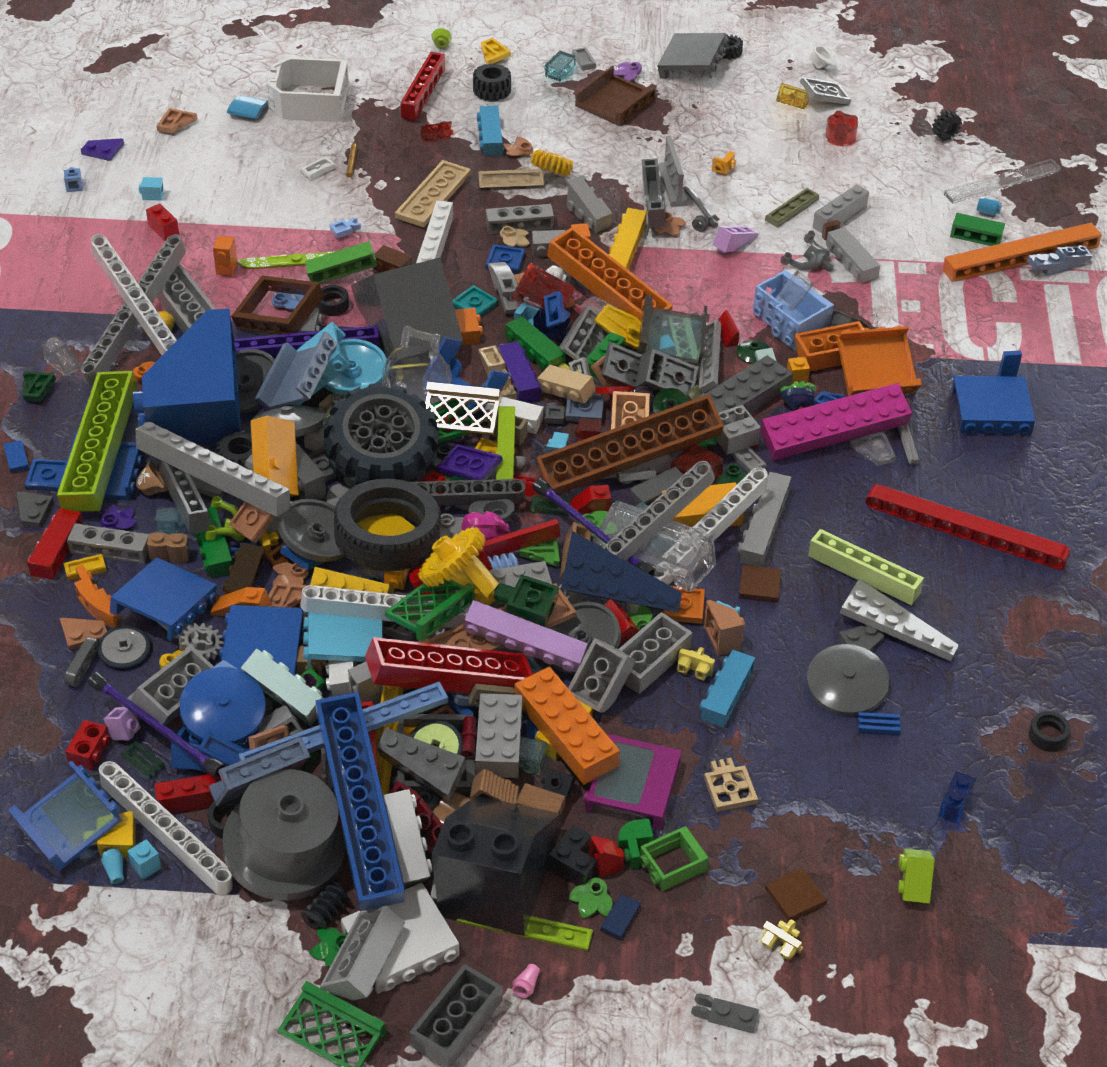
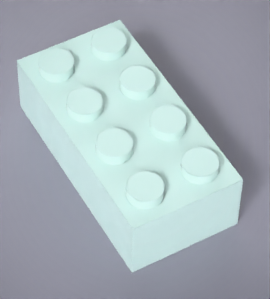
M256 648L241 667L242 671L253 677L264 693L282 706L287 705L294 715L311 727L317 720L315 700L324 699L321 696L322 692L314 686L312 688L308 687L305 684L306 681L298 674L293 676L285 664L282 662L277 664L272 660L274 657L265 650L261 652Z

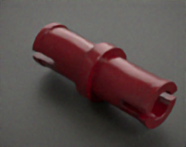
M466 716L463 719V732L461 733L463 747L461 754L465 758H472L475 755L477 720L473 716Z

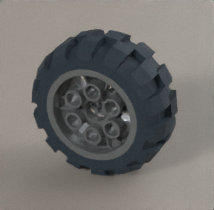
M382 383L369 384L368 389L361 390L358 387L348 392L346 400L340 398L329 411L330 416L325 420L324 426L325 456L329 459V466L339 478L344 476V482L347 485L354 487L358 484L377 479L419 482L426 476V471L432 468L437 457L439 435L437 421L433 412L429 408L426 409V403L415 393L410 396L405 388L397 385L387 388L382 387Z

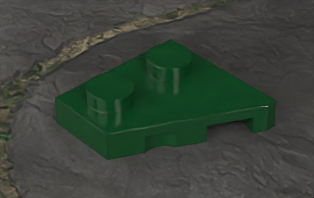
M24 371V400L41 402L55 382V374Z

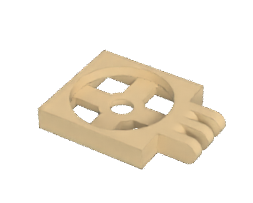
M726 758L727 765H725L723 759L718 760L719 767H717L715 761H710L712 772L705 773L704 780L716 812L758 803L756 792L745 766L735 767L732 758ZM732 776L737 777L743 781L737 782L736 780L732 779ZM723 778V785H713L718 779ZM732 785L735 787V790L730 791L727 789V786ZM749 789L747 798L740 799L738 792ZM726 793L731 801L722 802L718 799L717 795Z

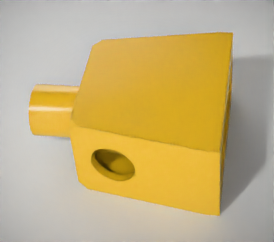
M133 811L120 813L119 815L123 821L93 844L98 846L100 856L107 850L118 849L123 854V858H129L128 850L136 846V823ZM113 815L99 818L97 821V831L113 819ZM86 832L85 841L96 832Z

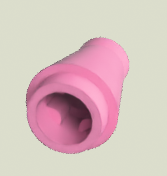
M529 964L513 981L512 990L515 995L520 998H527L533 994L537 977L540 973L538 966Z

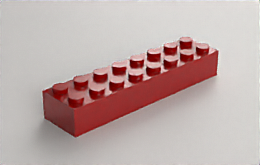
M373 637L365 654L373 684L381 686L421 689L440 682L446 692L471 694L475 684L513 687L514 689L515 683L533 675L527 658L522 653Z

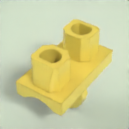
M702 647L697 652L681 648L678 655L677 671L685 674L691 669L695 671L697 679L704 681L707 676L712 677L715 659L705 655V649Z
M791 919L787 924L780 920L778 927L767 921L763 926L765 932L761 938V943L767 948L772 949L776 941H780L783 943V946L779 950V954L785 959L790 960L796 952L800 954L803 950L802 942L796 939L800 932L794 929L796 925L794 920Z

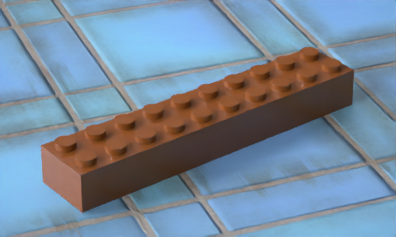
M710 394L538 456L536 457V466L541 478L547 481L552 490L559 495L719 436L723 432L724 425Z

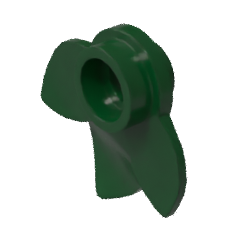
M729 464L725 468L724 473L718 476L717 485L735 482L738 484L749 473L743 472L737 464Z

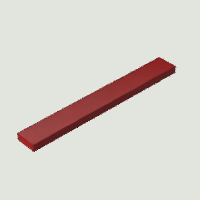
M557 519L486 540L483 548L487 556L493 558L494 555L500 556L501 554L561 537L559 522ZM426 561L410 568V572L412 573L415 569L422 568Z

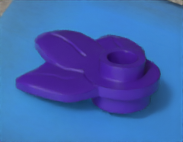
M111 504L103 511L100 521L101 527L120 530L134 527L137 524L132 519L134 509L118 510L114 504Z

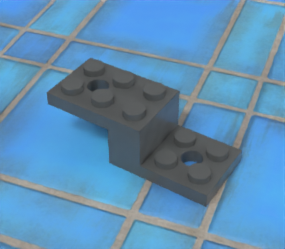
M611 342L607 346L601 377L623 386H634V390L641 388L639 390L641 393H652L657 389L676 388L686 395L695 386L698 367L655 349H651L641 355ZM619 362L624 364V370L619 367ZM676 374L680 376L681 382H678L676 380Z

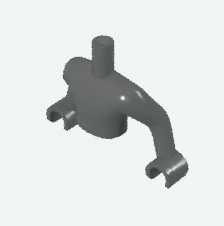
M812 230L804 236V241L811 245L803 255L809 262L801 263L792 259L790 252H786L780 259L783 265L790 264L801 270L816 269L822 265L831 271L834 265L827 261L830 252L820 247L814 241L815 232Z

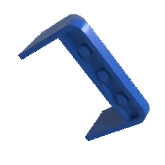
M443 337L423 377L425 388H427L428 382L471 386L458 377L462 365L455 356L462 344L461 340ZM491 370L483 388L500 389L501 392L510 374L508 372ZM474 401L467 403L470 411L478 406ZM479 409L478 411H476V412H475L474 414H472V415L474 416V415H476L477 413H479V412L482 411V410Z

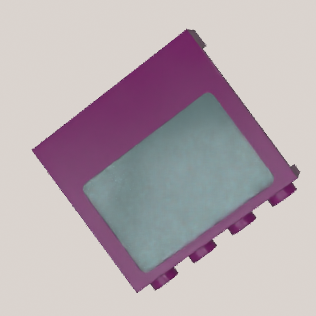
M607 734L620 750L619 766L589 782V787L591 788L590 791L585 792L583 803L586 804V813H590L593 804L652 817L654 818L653 828L661 830L678 773L681 750Z

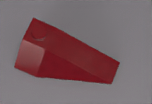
M397 781L390 793L409 789L410 794L415 795L417 807H415L414 811L416 816H420L422 824L420 836L425 838L427 851L432 854L443 823L415 790Z

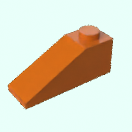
M245 587L218 597L210 614L211 616H226V613L230 612L231 605L271 607L272 603L265 588Z

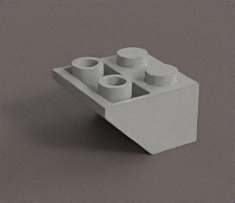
M743 405L718 413L723 422L724 429L722 434L716 436L726 454L759 444L761 427Z

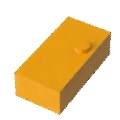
M271 416L251 420L253 472L290 489V497L298 496L295 422Z
M736 482L707 487L666 524L668 533L690 531L737 485ZM744 512L730 526L743 525Z

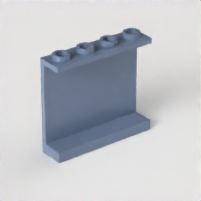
M326 331L323 332L317 346L296 351L289 343H284L255 400L266 410L309 400L338 343Z
M298 737L219 769L218 772L222 781L208 786L216 806L243 796L248 786L260 777L283 769L299 770L310 755L302 737Z

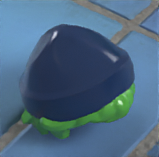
M794 381L793 385L783 386L780 389L782 400L793 410H798L800 406L806 408L814 399L816 386L810 382L805 383L801 381L799 383Z

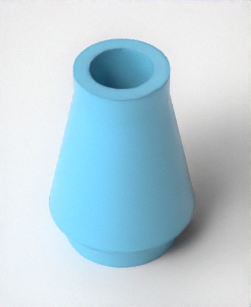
M118 849L105 851L102 854L101 862L110 878V882L112 884L121 883L124 880L123 854Z

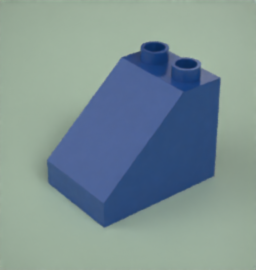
M229 308L207 310L142 376L143 391L133 392L135 414H138L139 427L144 423L151 422L195 444L218 443L222 437H226L229 433L241 432L237 355Z

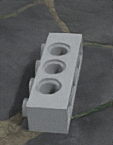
M551 204L486 209L488 234H500L504 226H511L514 229H523L525 231L554 229Z
M74 524L67 539L71 554L85 556L102 554L105 559L145 564L149 555L147 547L149 534Z

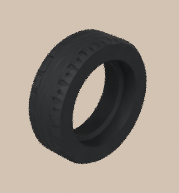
M377 479L358 484L348 490L335 506L334 538L337 547L349 560L367 569L399 571L417 566L428 559L431 553H434L432 546L440 539L441 511L438 503L426 490L407 481ZM395 514L414 521L418 527L404 534L384 536L365 531L357 523L373 515Z

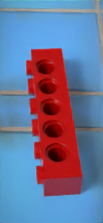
M429 53L400 102L401 118L417 120L445 71V54Z

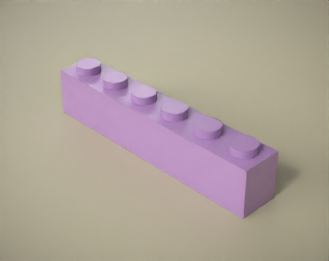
M474 600L463 625V630L471 635L484 637L490 642H497L508 649L521 651L529 657L542 659L547 664H555L569 672H577L588 644Z

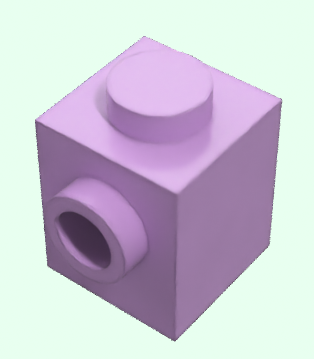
M126 707L114 708L103 719L113 740L128 741L141 728L135 714Z

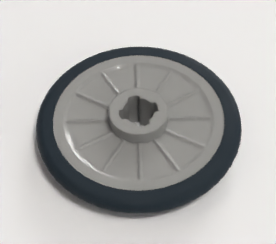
M131 626L116 627L101 637L97 646V653L101 661L106 665L117 669H127L140 664L147 658L151 649V642L147 634L138 628Z

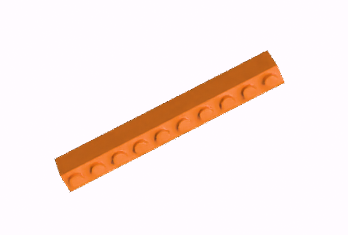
M1087 223L946 256L942 270L950 281L954 282L1029 264L1026 261L1029 255L1055 253L1057 248L1081 245L1085 246L1088 250L1099 247L1102 234L1093 223Z

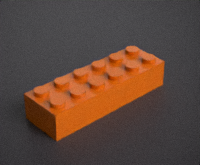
M550 666L514 684V695H522L523 711L583 784L619 766L620 750Z

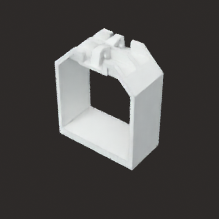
M288 57L271 65L270 72L276 73L275 75L267 76L268 98L273 101L270 102L269 109L282 119L342 121L349 88L347 60ZM291 85L335 87L334 94L283 91V89Z

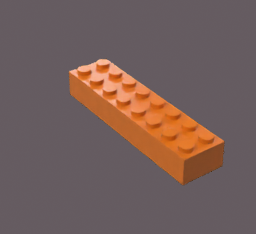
M571 227L550 241L547 251L548 258L606 304L637 317L650 333L670 318L673 305L574 227Z

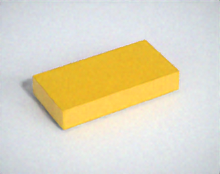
M102 554L63 563L68 581L78 579L75 567L82 564L86 572L90 571L91 575L107 572Z

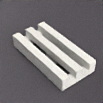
M325 156L302 167L300 173L304 174V177H308V180L311 181L335 169L336 165Z

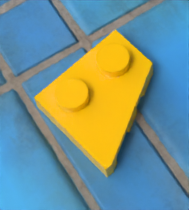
M493 37L481 42V50L486 64H494L511 56V51Z

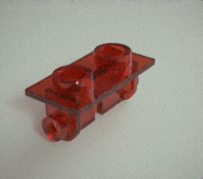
M442 121L437 124L421 126L420 136H422V140L437 139L436 134H439L440 139L451 137V135H454L453 129H451L452 121Z

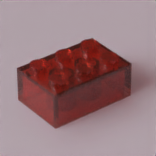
M530 263L511 299L520 304L523 302L540 308L541 315L546 317L544 296L560 291L563 294L565 309L576 287Z

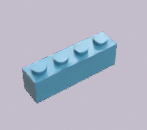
M498 105L479 106L480 112H477L480 150H483V156H503Z
M732 650L729 657L726 656L724 658L722 670H718L716 673L715 684L709 686L708 697L703 699L700 704L699 710L702 711L701 720L722 728L725 727L754 671L755 657Z

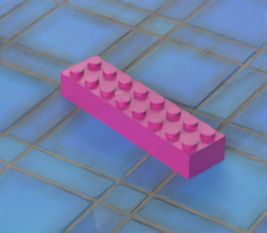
M899 383L762 419L760 432L772 461L906 425L910 420L912 412Z

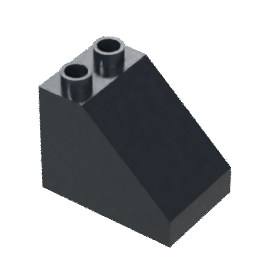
M478 796L447 816L432 852L437 906L443 918L455 921L462 919L467 922L503 930L504 932L525 936L548 868V854L555 847L561 830L560 813Z

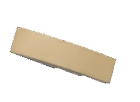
M496 346L478 349L487 376H489L491 370L507 372L505 361ZM509 376L501 391L502 397L516 400L517 393L511 384V377Z

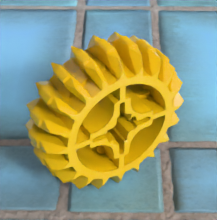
M541 149L534 150L530 161L536 167L563 176L570 175L574 164L569 158Z

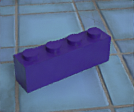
M518 341L498 345V351L505 361L507 372L510 374L511 384L517 393L516 400L526 403L539 401V393L542 392L541 384L536 381L535 371L531 370V364L529 359H526L524 348H521Z

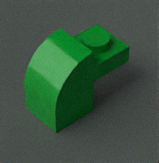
M649 819L628 822L619 832L618 848L620 847L623 850L625 862H629L630 870L639 869L640 848L642 845L653 841Z

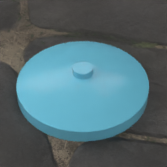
M360 339L338 341L340 355L350 363V366L324 386L325 389L336 394L346 395L358 387L364 390L368 389L369 384L383 382L387 374V359L379 347Z

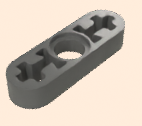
M91 637L85 639L66 671L64 678L66 685L77 687L97 655L99 639Z

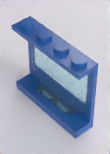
M70 761L68 764L75 773L30 809L22 813L14 805L8 810L58 871L123 821L118 814L121 810L113 800L109 803L107 800L110 797L103 789L98 790L99 785L92 777L87 778L86 776L89 774L83 766L77 767L73 761Z

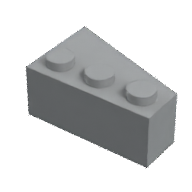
M581 175L568 181L567 208L585 224L588 223V227L597 233L612 226V212L602 198L598 199L594 194L595 189L593 186L589 187L585 182L587 178Z

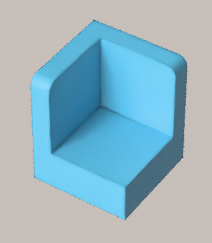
M522 302L514 312V320L523 316L534 327H537L541 320V309Z

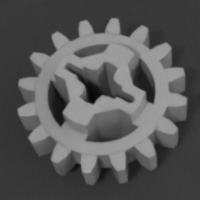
M194 623L193 628L187 626L186 631L182 630L179 639V649L185 651L192 646L208 662L210 658L216 660L217 655L220 656L221 647L224 645L222 641L223 636L218 635V629L213 631L212 625L207 628L204 623L201 626Z

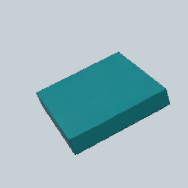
M474 285L452 300L455 309L475 308L476 314L480 315V318L499 305L497 298Z

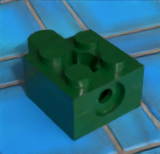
M521 574L515 587L499 583L494 589V601L507 605L506 613L546 627L558 601L559 586Z

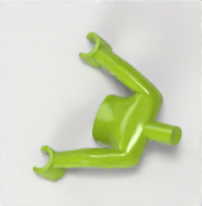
M215 496L212 499L211 507H215L216 511L222 508L230 511L235 516L239 510L235 505L224 502L219 496ZM226 518L223 528L209 525V531L205 533L206 540H214L216 534H224L236 541H243L245 536L229 525L232 520Z

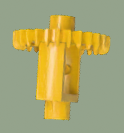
M477 527L467 528L465 531L462 530L459 534L456 533L452 539L446 535L437 540L432 546L434 553H431V557L425 560L426 563L422 565V568L419 570L420 573H418L419 578L428 587L439 586V583L444 584L443 579L447 581L451 579L463 586L470 583L475 586V601L488 606L494 601L493 590L499 584L476 557L479 555L478 550L482 551L486 541L485 536Z

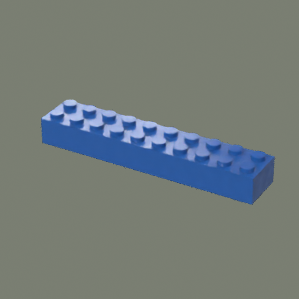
M359 692L315 700L317 718L333 791L338 804L340 823L360 912L386 905L405 902V890Z

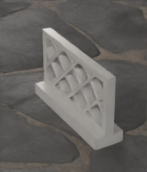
M666 136L664 162L659 163V171L671 207L687 206V198L683 189L684 174L671 136Z

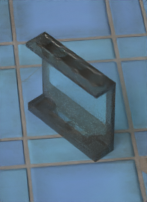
M646 295L642 308L637 353L643 355L647 351L655 349L689 364L700 366L701 361L705 360L707 349L704 348H706L708 337H705L709 330V326L706 325L709 323L710 314H707L708 306H704L702 315L699 316L651 307L653 296Z

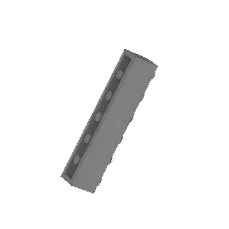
M769 472L768 488L757 498L758 504H754L752 510L753 517L750 516L747 528L749 529L744 530L742 541L744 542L740 543L737 554H740V563L759 567L763 566L790 491V476Z

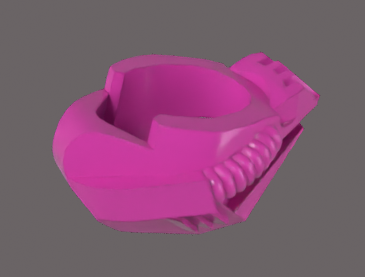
M488 511L484 514L476 512L467 514L461 523V528L464 531L467 528L477 527L485 536V540L510 533L509 524L505 523L497 514Z

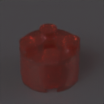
M835 111L827 119L825 132L827 141L835 146L852 145L856 141L858 117L843 113L842 111Z

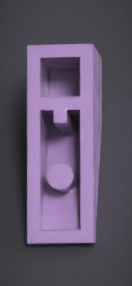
M720 226L712 245L717 247V250L721 253L734 252L756 238L759 233L747 226Z

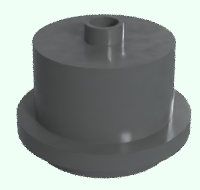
M293 769L278 770L253 781L244 792L241 802L229 815L224 827L222 851L226 866L232 876L249 891L274 900L306 898L320 892L329 885L341 871L347 851L342 827L337 826L338 804L331 789L318 777Z

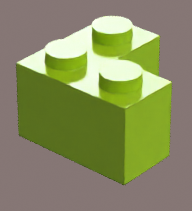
M904 848L903 854H899L898 867L903 872V880L898 882V893L901 894L902 900L930 904L935 861L930 851Z

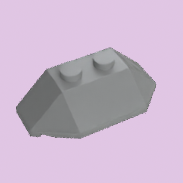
M589 305L571 325L559 346L561 350L574 360L582 357L587 358L605 338L604 329L594 322L599 313Z

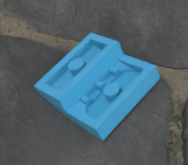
M238 95L229 105L227 113L257 119L262 116V109L268 107V100Z

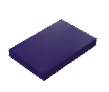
M457 444L436 468L439 473L466 480H486L501 464L503 458L502 455Z

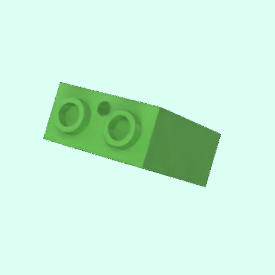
M686 826L642 845L640 848V864L644 869L648 870L653 884L658 885L661 891L707 871L708 856ZM680 846L692 863L664 875L653 858Z

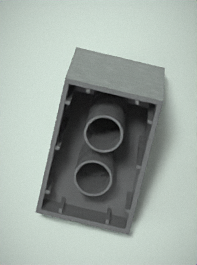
M440 257L377 273L351 285L356 305L368 326L377 325L379 345L388 360L399 358L401 365L422 362L419 352L432 349L433 355H435L443 337L463 340Z

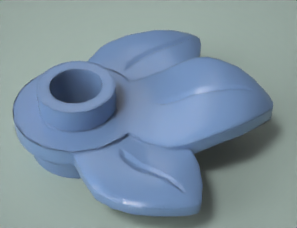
M278 292L273 296L272 304L277 308L294 310L304 295Z

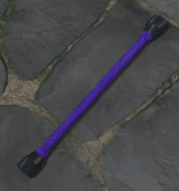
M539 478L534 482L532 489L537 494L555 502L606 544L612 539L560 498L543 478ZM633 555L627 559L630 564L653 577L655 576L656 569L649 563L643 562Z
M95 672L90 676L88 685L91 688L110 695L188 754L192 755V757L196 758L215 779L221 778L218 771L227 767L226 764L219 759L204 755L110 685L108 679L101 673Z

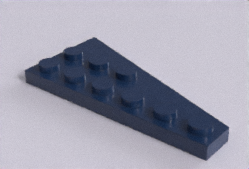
M572 531L561 590L675 613L679 612L682 592Z

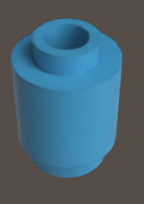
M980 197L976 210L983 214L996 216V214H1000L1002 204H999L1000 200Z

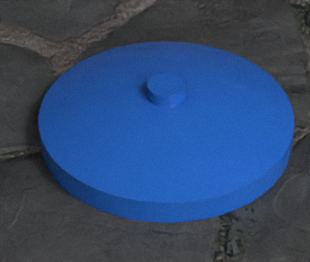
M215 667L200 672L187 683L180 698L181 720L188 732L200 741H203L208 730H211L235 744L240 743L258 730L265 714V697L260 685L249 674L230 667Z

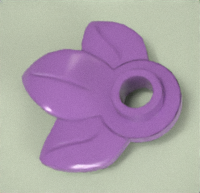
M622 62L617 65L618 68L614 71V75L618 77L624 76L625 80L631 82L641 73L642 65L639 62Z

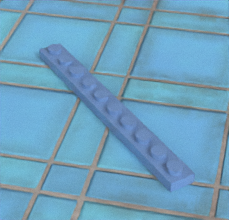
M440 682L365 708L363 709L367 731L369 732L448 703V696ZM318 725L239 754V760L242 761L298 737H302L308 753L322 749L324 745L320 727Z

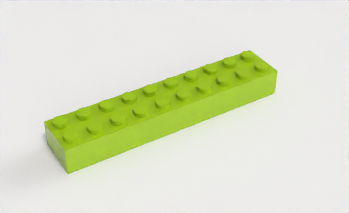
M133 371L97 372L57 493L61 508L73 511H100L133 405V392H137L138 388Z

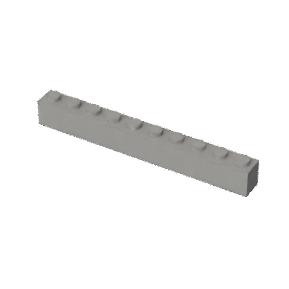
M147 422L135 429L137 449L276 517L290 509V489L244 468L154 423Z

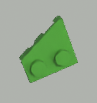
M557 538L519 549V556L539 562L545 561L546 564L560 567Z

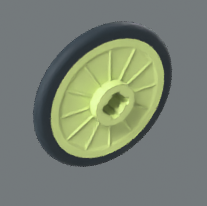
M442 720L426 721L418 725L410 735L412 738L431 745L435 743L439 745V748L462 755L463 739L461 734L448 722Z

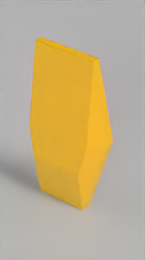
M609 304L603 308L594 320L608 333L613 332L625 337V345L643 354L646 353L648 348V341L655 339L637 317Z

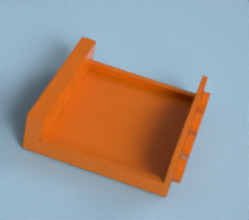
M897 325L893 328L878 327L876 329L862 328L856 331L847 329L840 333L837 338V344L848 396L899 383L903 393L918 391L922 384L921 379H916L906 334L910 329L909 326Z

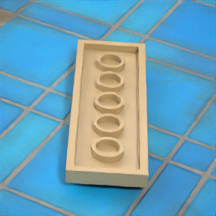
M442 160L395 212V218L424 228L431 219L436 201L447 202L471 175V169Z

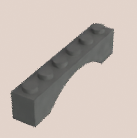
M658 158L641 159L648 226L654 228L665 226V206L661 195Z

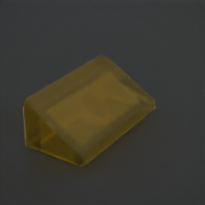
M781 83L776 101L799 109H805L808 105L809 94L804 89Z

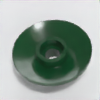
M747 340L740 343L737 347V356L745 363L754 364L757 362L754 354L755 351L770 347L759 340Z
M663 389L654 398L653 411L654 413L668 409L667 406L669 404H673L675 407L688 402V398L679 389Z

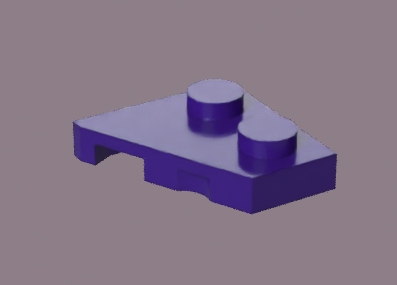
M124 139L88 140L81 148V154L111 161L124 145Z

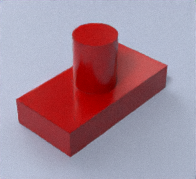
M634 386L596 387V394H609V405L612 407L613 391L633 392Z

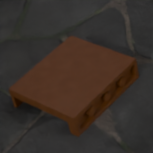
M611 66L576 92L575 106L620 127L656 99L657 85L650 84L646 88L638 86L614 75V66Z

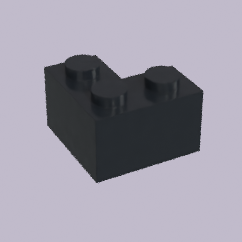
M572 825L548 854V870L576 886L586 885L590 879L597 876L598 860L588 855L591 834Z

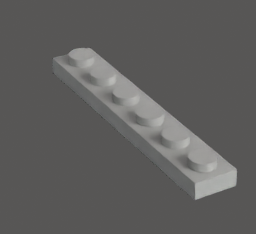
M718 319L703 326L699 390L702 393L718 386L721 323Z

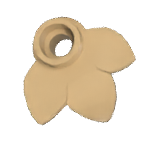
M504 226L500 231V236L507 246L515 247L517 245L525 247L530 244L525 238L529 234L528 231L514 229L511 226Z

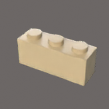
M549 365L537 378L541 384L542 392L584 404L596 391L592 376Z

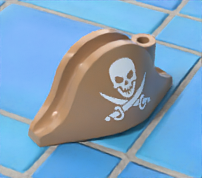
M150 460L138 475L136 481L137 488L147 496L168 490L156 465Z

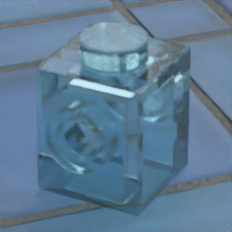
M157 507L155 517L156 532L168 535L180 533L181 527H184L185 523L178 509Z

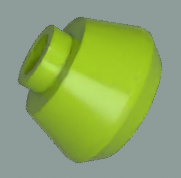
M438 28L433 31L431 39L437 47L444 48L451 42L452 35L449 30Z

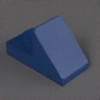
M557 291L544 296L547 327L550 328L565 322L570 313L564 309L563 294Z

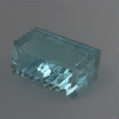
M559 50V52L552 56L549 62L545 63V77L559 82L562 81L576 66V56Z

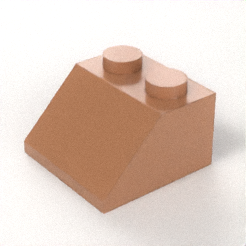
M712 600L706 601L704 628L717 656L729 654L732 650L740 651L741 642H743L742 633L743 629H745L744 619L739 617L735 609Z

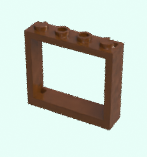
M262 275L231 317L236 328L239 330L275 335L297 333L321 301L324 294L319 282ZM268 291L304 295L288 318L252 314Z

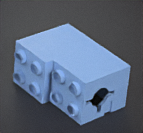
M784 270L776 274L775 277L769 278L755 286L752 313L772 327L771 333L796 351L794 334L829 327L832 321L834 304L790 272ZM767 287L772 289L770 294L765 291Z

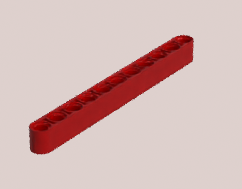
M873 485L865 500L866 505L871 509L1054 569H1063L1070 555V549L1064 544L882 485Z

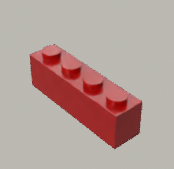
M59 508L57 513L52 516L50 525L44 530L43 537L40 542H37L35 551L27 560L31 576L49 580L54 579L69 552L67 539L74 524L83 525L81 512Z
M208 774L155 783L156 801L170 814L209 808L214 799L208 786L222 781V779H215Z

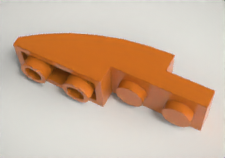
M83 564L75 567L78 581L74 585L81 604L97 620L104 621L105 625L111 628L119 627L118 620L121 619L120 614L116 616L110 613L111 595H107L104 588L98 589L96 584H92V575L90 571L86 572Z

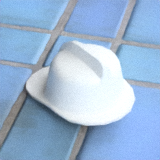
M819 43L813 45L814 49L810 58L816 68H824L829 64L837 66V62L825 46Z

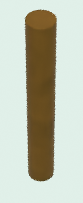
M355 143L351 145L346 176L349 178L352 177L356 158L357 144Z

